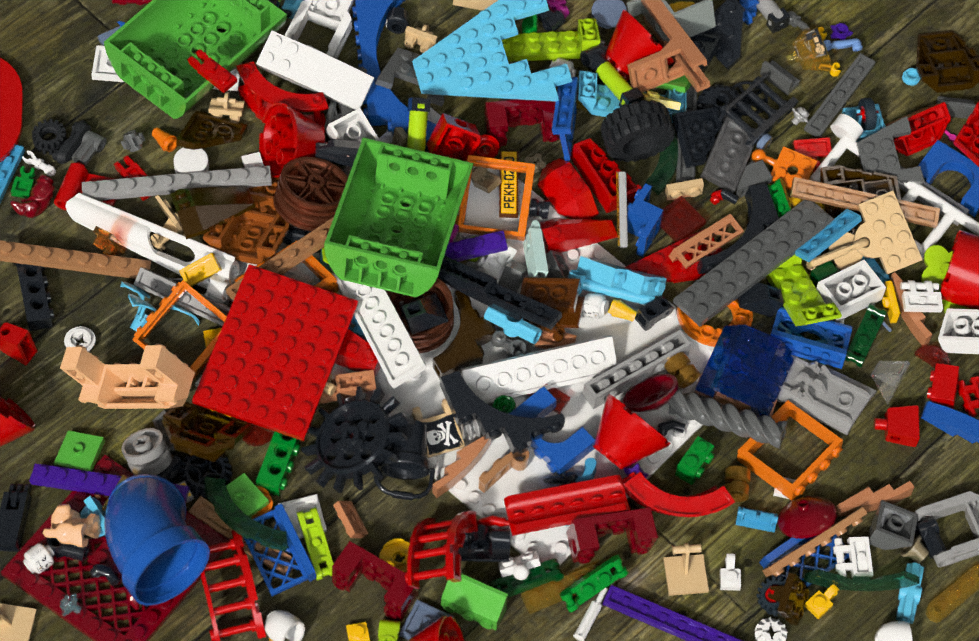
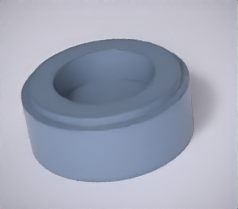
M768 133L764 134L758 141L756 148L766 150L771 144L773 137Z

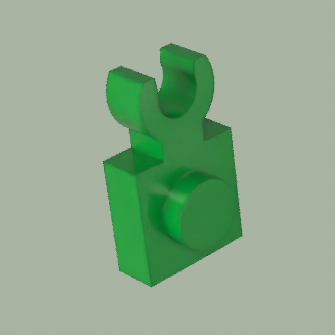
M22 166L20 168L21 177L15 176L11 196L29 198L31 196V189L35 184L33 179L35 170L31 168L29 173H25V166Z

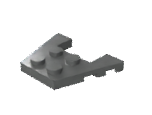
M397 48L378 76L375 84L391 89L394 77L419 85L412 61L420 55ZM427 94V99H431L432 104L442 107L444 103L443 95Z
M904 117L857 142L856 146L863 171L897 176V180L900 183L915 182L920 185L924 184L920 166L901 170L893 140L895 137L911 134L908 117Z

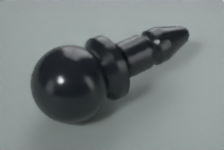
M575 472L561 473L560 476L545 478L543 482L566 485L576 483L578 475Z

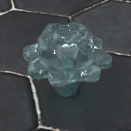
M76 593L70 596L66 595L60 601L63 616L71 612L78 614L81 611L82 607L77 605L78 598Z

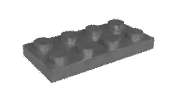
M726 117L723 121L700 177L734 193L753 147L750 149L745 145L749 138L747 133L729 117Z

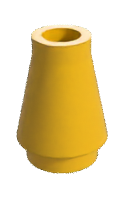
M613 299L608 313L612 314V317L633 322L637 311L620 299Z

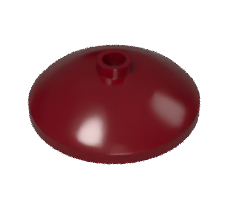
M661 374L647 378L632 387L625 394L623 404L633 412L658 410L666 405L675 395L679 386L678 380L671 374Z
M813 495L804 496L789 502L780 511L777 523L780 531L788 537L798 539L810 538L828 530L836 520L837 511L835 505L827 498Z

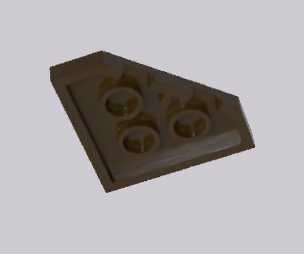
M195 110L178 136L176 145L185 149L197 150L241 141L247 132L248 125Z

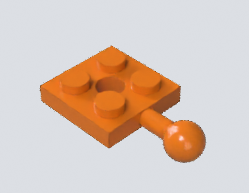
M784 146L777 160L767 156L762 149H756L752 153L753 161L763 160V162L774 166L770 173L772 175L771 182L775 183V180L782 178L786 185L785 188L791 190L794 177L809 180L817 165V160ZM796 167L798 169L797 174H789L788 168Z

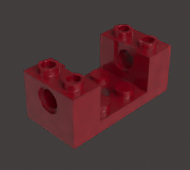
M515 99L486 102L484 117L486 134L495 137L499 142V147L507 145L506 132L508 127L540 124L543 142L560 140L559 134L553 135L552 133L556 101Z
M651 508L573 519L566 532L573 563L585 564L591 562L595 556V551H598L600 547L598 538L609 533L620 535L626 531L630 552L637 553L638 555L648 553L658 538Z
M349 541L332 565V583L336 588L350 592L363 573L368 580H375L387 590L384 596V602H386L384 607L385 615L391 620L402 622L418 598V589L408 586L405 580V572Z

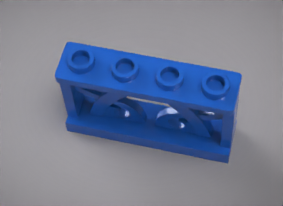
M781 307L777 311L767 348L842 369L853 327L831 320L795 326L786 309ZM809 332L816 334L821 340H810L804 338L799 333Z

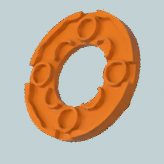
M737 298L727 306L731 310L733 318L732 322L725 328L714 329L712 326L704 324L699 327L678 307L677 318L682 329L695 341L712 347H727L740 342L748 334L753 321V312L740 308Z

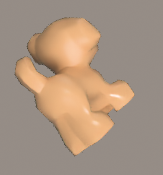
M59 504L52 514L51 528H45L43 534L48 538H56L62 544L86 547L88 538H84V535L97 539L101 533L100 517L97 514L91 513L87 518H81L80 514L72 510L69 504Z

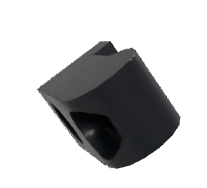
M662 296L639 308L635 320L647 331L652 328V325L668 317L673 312L674 307Z

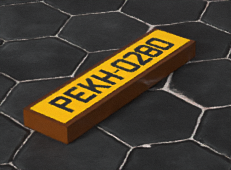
M500 151V159L518 162V151ZM499 170V177L502 181L499 184V218H518V172Z

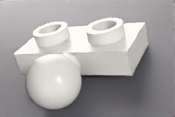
M526 551L521 556L510 557L509 562H499L502 578L513 574L518 580H525L529 575V569L541 566L537 551Z

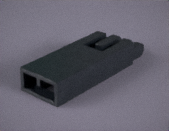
M11 483L9 491L3 493L0 506V551H20L32 499L30 497L31 484H25L24 488V485L19 483L16 490V484ZM20 502L18 510H13V508H17L18 506L16 503Z

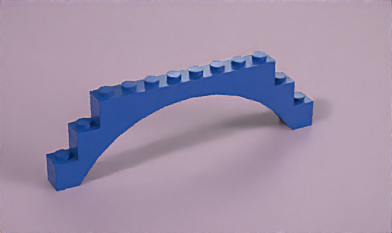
M355 0L356 6L352 7L353 17H357V21H354L355 32L358 31L359 35H355L356 46H360V49L357 50L358 60H362V64H359V67L367 69L366 74L375 78L363 104H367V108H364V115L371 126L388 125V132H392V137L395 127H402L406 134H408V107L401 103L390 89L375 84L381 73L377 61V47L381 32L386 25L388 12L392 8L398 7L405 0ZM428 120L425 151H429L427 142L437 125Z

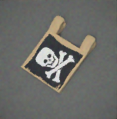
M443 399L441 404L444 414L423 419L420 407L412 408L414 421H420L427 426V458L465 447L460 429L456 424L446 399Z

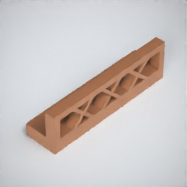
M729 214L674 248L669 258L672 262L679 260L686 269L741 235L744 230L733 216ZM732 225L737 232L732 234L725 231ZM717 235L722 236L720 242L711 241ZM707 244L706 251L697 250V247ZM689 252L693 253V259L687 261L684 255Z

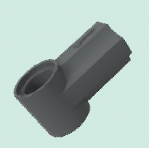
M88 130L82 138V144L72 155V160L75 163L80 162L86 167L96 152L100 153L104 149L107 139Z

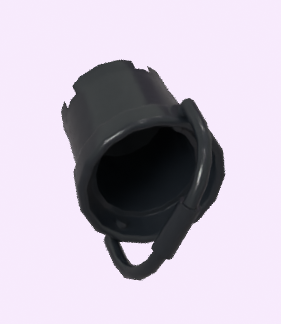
M408 419V421L394 427L395 432H403L408 437L407 441L393 442L390 451H393L399 458L398 462L385 458L378 465V468L382 474L388 477L404 480L420 479L430 474L428 487L420 494L398 490L391 491L381 484L379 478L374 474L373 476L378 489L384 494L390 495L392 498L412 501V499H420L430 493L434 483L435 469L430 467V461L427 459V426L425 423L415 420V425L410 424Z

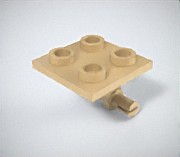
M157 195L155 198L168 217L163 227L185 236L176 212L174 213L166 199L162 201L159 195ZM159 234L151 235L153 246L160 252H162V249L165 250L164 243L170 239Z
M684 543L682 546H672L673 555L682 554V556L663 558L669 596L709 593L703 554L690 555V553L701 552V544L689 545V543Z
M0 603V641H29L37 609Z

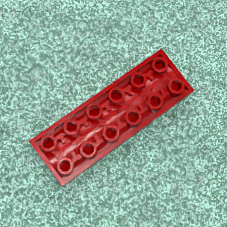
M620 475L535 490L504 498L512 536L570 525L573 519L630 511Z

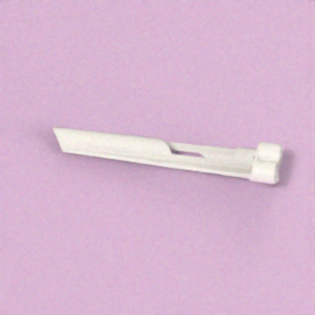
M81 193L67 201L66 209L73 221L181 275L179 270L210 253H214L222 271L203 280L198 285L207 289L204 296L226 306L228 305L231 298L227 295L225 289L234 284L235 279L240 276V265L235 261L234 256L191 238L186 239L181 234ZM151 231L191 248L195 255L194 260L185 262L154 249L150 241Z

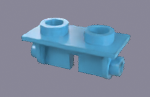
M738 507L735 525L775 533L778 514Z

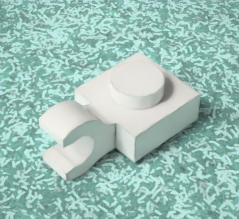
M726 554L725 568H720V590L740 591L741 569H735V554Z

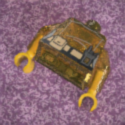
M823 27L803 30L796 40L792 42L795 52L786 55L789 65L800 61L803 70L830 72L834 77L839 76L841 70H836L840 67L839 63L836 62L832 66L830 64L832 61L824 44L827 33H823Z

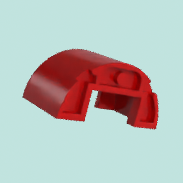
M958 230L952 247L953 252L947 273L942 281L939 292H941L943 300L979 310V236Z

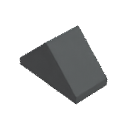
M512 260L505 265L498 284L517 292L523 279L528 274L527 266Z

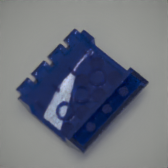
M724 326L695 390L711 397L717 391L750 405V410L757 417L761 415L769 416L774 406L772 402L776 401L781 388L779 386H783L788 375L787 371L790 370L793 364L792 351L782 340L750 326Z

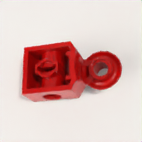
M445 113L441 115L427 142L430 153L467 161L468 155L495 158L499 152V142L495 137L487 134L480 135L476 125Z

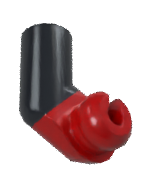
M726 189L714 191L711 194L710 201L712 204H718L721 200H727L735 204L739 197Z

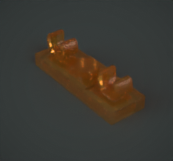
M95 226L93 232L97 235V238L93 244L97 248L104 250L103 254L115 256L117 251L124 254L127 248L113 234Z

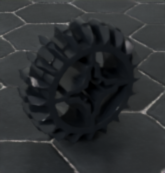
M224 454L215 462L191 455V457L185 456V462H181L183 468L178 471L180 475L179 481L185 480L190 492L194 493L196 499L199 495H202L204 499L206 496H210L213 499V494H216L231 483L230 478L233 477L231 472L232 465L229 464L227 457L224 458ZM213 464L220 468V470L222 471L221 474L217 473V470L213 469ZM190 474H193L194 477L198 478V483L194 482L190 478Z

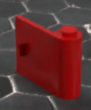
M80 162L71 163L54 199V204L60 209L67 210V201L78 193L82 194V182L112 180L113 178L89 174L84 164ZM117 199L101 200V202L114 207Z

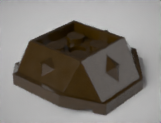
M185 402L182 407L171 408L163 415L162 421L168 438L176 450L215 462L226 451L234 449L235 444L252 429V423L228 417L222 413L196 404H190L189 402Z

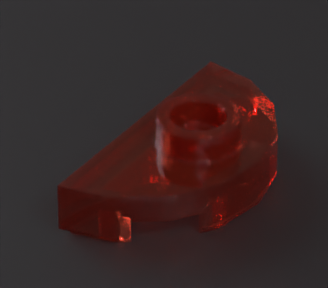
M927 345L920 347L914 354L934 368L936 363L950 365L948 354L937 346Z
M252 424L251 431L242 440L249 446L257 447L268 443L272 439L273 434Z

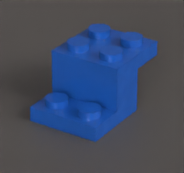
M646 183L642 189L637 190L634 197L635 201L633 203L630 202L627 207V232L639 237L636 242L638 247L636 254L644 257L658 234L664 211L649 203L652 186Z

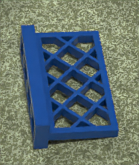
M571 77V83L560 85L557 89L559 101L555 103L552 133L553 135H560L565 161H570L577 114V77Z
M282 503L275 506L274 510L238 526L271 596L309 580L310 582L316 579V572ZM274 517L276 521L274 529L263 526L265 520ZM251 526L259 528L255 537L247 535L245 529ZM261 530L272 533L269 541L258 539ZM275 534L284 537L282 546L272 543ZM257 542L267 545L264 554L255 552L254 548ZM270 547L280 549L277 559L266 556ZM283 551L292 553L293 557L290 563L280 560ZM265 559L275 562L272 572L263 569L262 565ZM278 564L288 566L285 576L275 573ZM292 568L300 570L302 574L297 579L288 577ZM273 576L283 579L282 585L275 589L270 584Z
M836 534L831 537V543L825 545L830 546L829 556L819 554V544L816 546V553L809 555L815 557L814 567L804 565L805 554L801 556L800 564L797 563L793 566L800 568L799 578L807 587L835 568L837 560L836 557H833L834 539L840 538ZM814 537L791 538L763 557L759 563L763 568H767ZM844 553V559L847 560L849 553ZM818 558L829 560L828 568H818ZM789 564L786 566L785 575L780 574L777 576V579L778 577L787 579ZM803 569L813 570V578L810 580L802 578Z

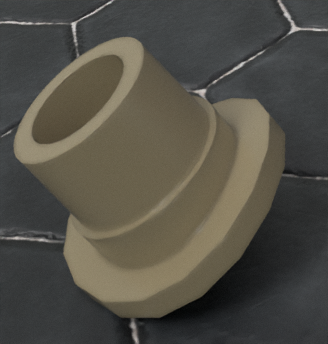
M919 535L914 539L912 546L904 547L900 551V555L902 557L908 556L916 563H920L926 558L929 551L922 545L923 543L920 541L922 537Z

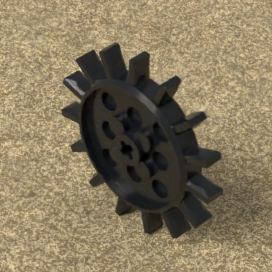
M357 386L354 401L347 402L339 393L336 395L339 404L338 408L331 413L324 408L318 410L325 420L320 428L310 427L308 430L309 434L316 437V443L302 447L301 451L306 456L315 454L317 456V459L304 467L308 473L312 475L322 467L325 468L316 480L322 488L335 476L336 480L333 488L338 493L343 492L347 479H353L354 486L359 491L363 490V475L372 472L381 480L383 474L378 465L385 458L398 462L399 458L390 449L393 442L407 441L408 437L403 432H395L394 427L408 421V417L403 412L390 417L389 414L400 404L394 396L384 405L380 406L386 394L380 387L376 388L370 400H365L366 391L361 386Z

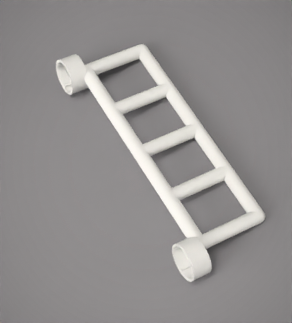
M840 114L832 123L831 130L840 140L811 175L810 180L820 182L821 167L834 166L846 149L859 156L856 145L857 139L863 133V129L850 116ZM915 182L900 183L909 189L901 200L914 202L919 196L945 213L938 222V226L931 231L922 244L914 240L922 259H924L926 250L936 245L954 220L979 236V222L923 185Z

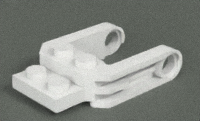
M354 0L302 1L285 36L298 41L308 20L335 30L336 32L328 46L327 55L337 59L352 30V19L349 10Z

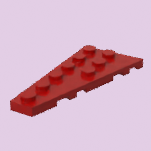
M701 231L624 268L667 278L666 282L679 283L699 280L705 275L698 274L697 266L699 261L685 269L679 260L672 262L669 255L674 248ZM702 244L697 247V250L706 251L707 244ZM720 247L707 256L715 255L723 250ZM689 252L684 255L687 261L692 260L693 253Z

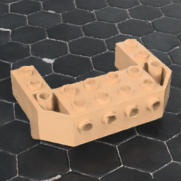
M162 344L145 346L140 364L114 363L112 365L102 363L98 360L97 356L88 352L84 346L67 347L60 367L61 370L83 386L79 397L80 402L98 404V407L104 409H164L182 407L188 398L195 374L188 367V364L180 361L177 355L168 351L166 346Z

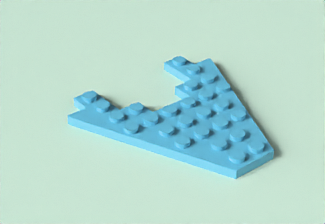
M498 0L418 56L412 63L421 94L559 101L555 87L572 82L567 63L531 73L527 59L509 64L502 44L503 39L518 35L515 20L549 11L547 1Z

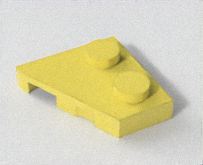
M655 91L642 93L644 95L643 100L649 102L653 100L657 103L660 102L669 109L680 110L681 102L660 96Z

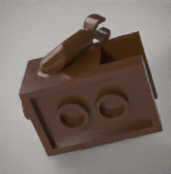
M524 278L520 294L560 311L562 318L551 330L523 318V320L542 328L550 334L553 333V339L561 342L565 334L564 328H579L584 305V297L579 296L580 279Z

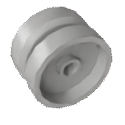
M155 428L139 430L131 434L122 444V453L134 476L140 474L158 475L172 461V454L166 445L163 434Z

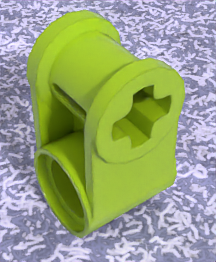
M380 619L378 641H397L399 639L400 621Z

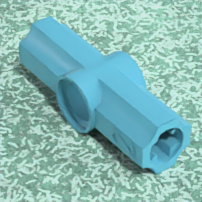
M488 307L484 314V319L503 328L504 334L509 337L519 336L536 344L542 335L540 328L524 321L523 318L519 321L491 307Z
M907 563L904 580L901 583L898 595L899 606L896 620L909 622V624L914 622L916 608L922 593V587L920 586L924 567L918 563Z

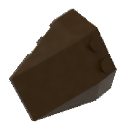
M953 30L918 34L916 71L920 79L937 93L972 89L979 83V55L976 54V50L973 47L969 48L965 45L966 41Z
M841 165L821 167V183L876 195H883L894 191L896 198L901 200L897 176L877 172L871 173L862 171V169H850ZM822 204L823 210L832 218H836L846 210L845 208ZM851 210V211H853V212H855V213L861 215V213H860L859 211ZM861 215V220H862V221H861L859 224H857L855 227H853L850 231H848V233H851V234L854 235V233H855V231L857 230V228H858L860 225H862L863 223H865L864 220H863V218H862V215Z
M247 186L186 188L170 193L186 239L205 234L210 231L209 227L217 223L222 225L225 223L224 220L232 215L237 217L255 207Z

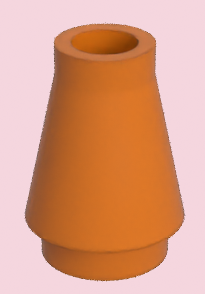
M159 127L152 131V137L155 138L163 151L172 152L176 149V136L161 130Z

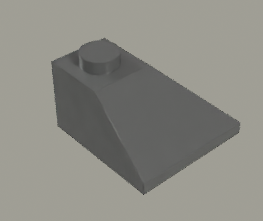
M881 500L869 529V544L883 550L912 546L918 514Z

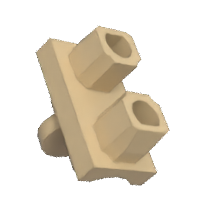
M426 24L423 28L416 27V29L407 26L404 46L413 49L415 44L420 45V51L424 53L437 43L438 36L428 31L429 25Z
M225 92L224 97L211 98L209 113L223 118V115H230V120L239 122L244 109V101H236L235 98H230L228 92Z

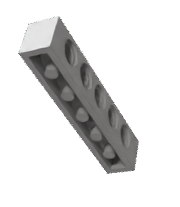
M678 330L585 383L583 396L593 409L605 403L608 394L616 397L665 369V363L675 354L684 352L688 356L691 348L690 341L681 330Z

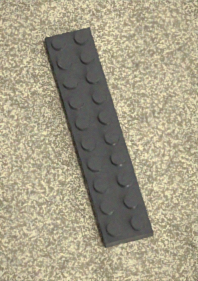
M803 200L677 295L673 303L701 327L795 255V251L823 230L834 218L815 202Z

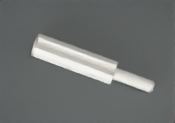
M607 588L600 591L596 600L591 602L573 635L578 641H585L601 609V602L608 590Z

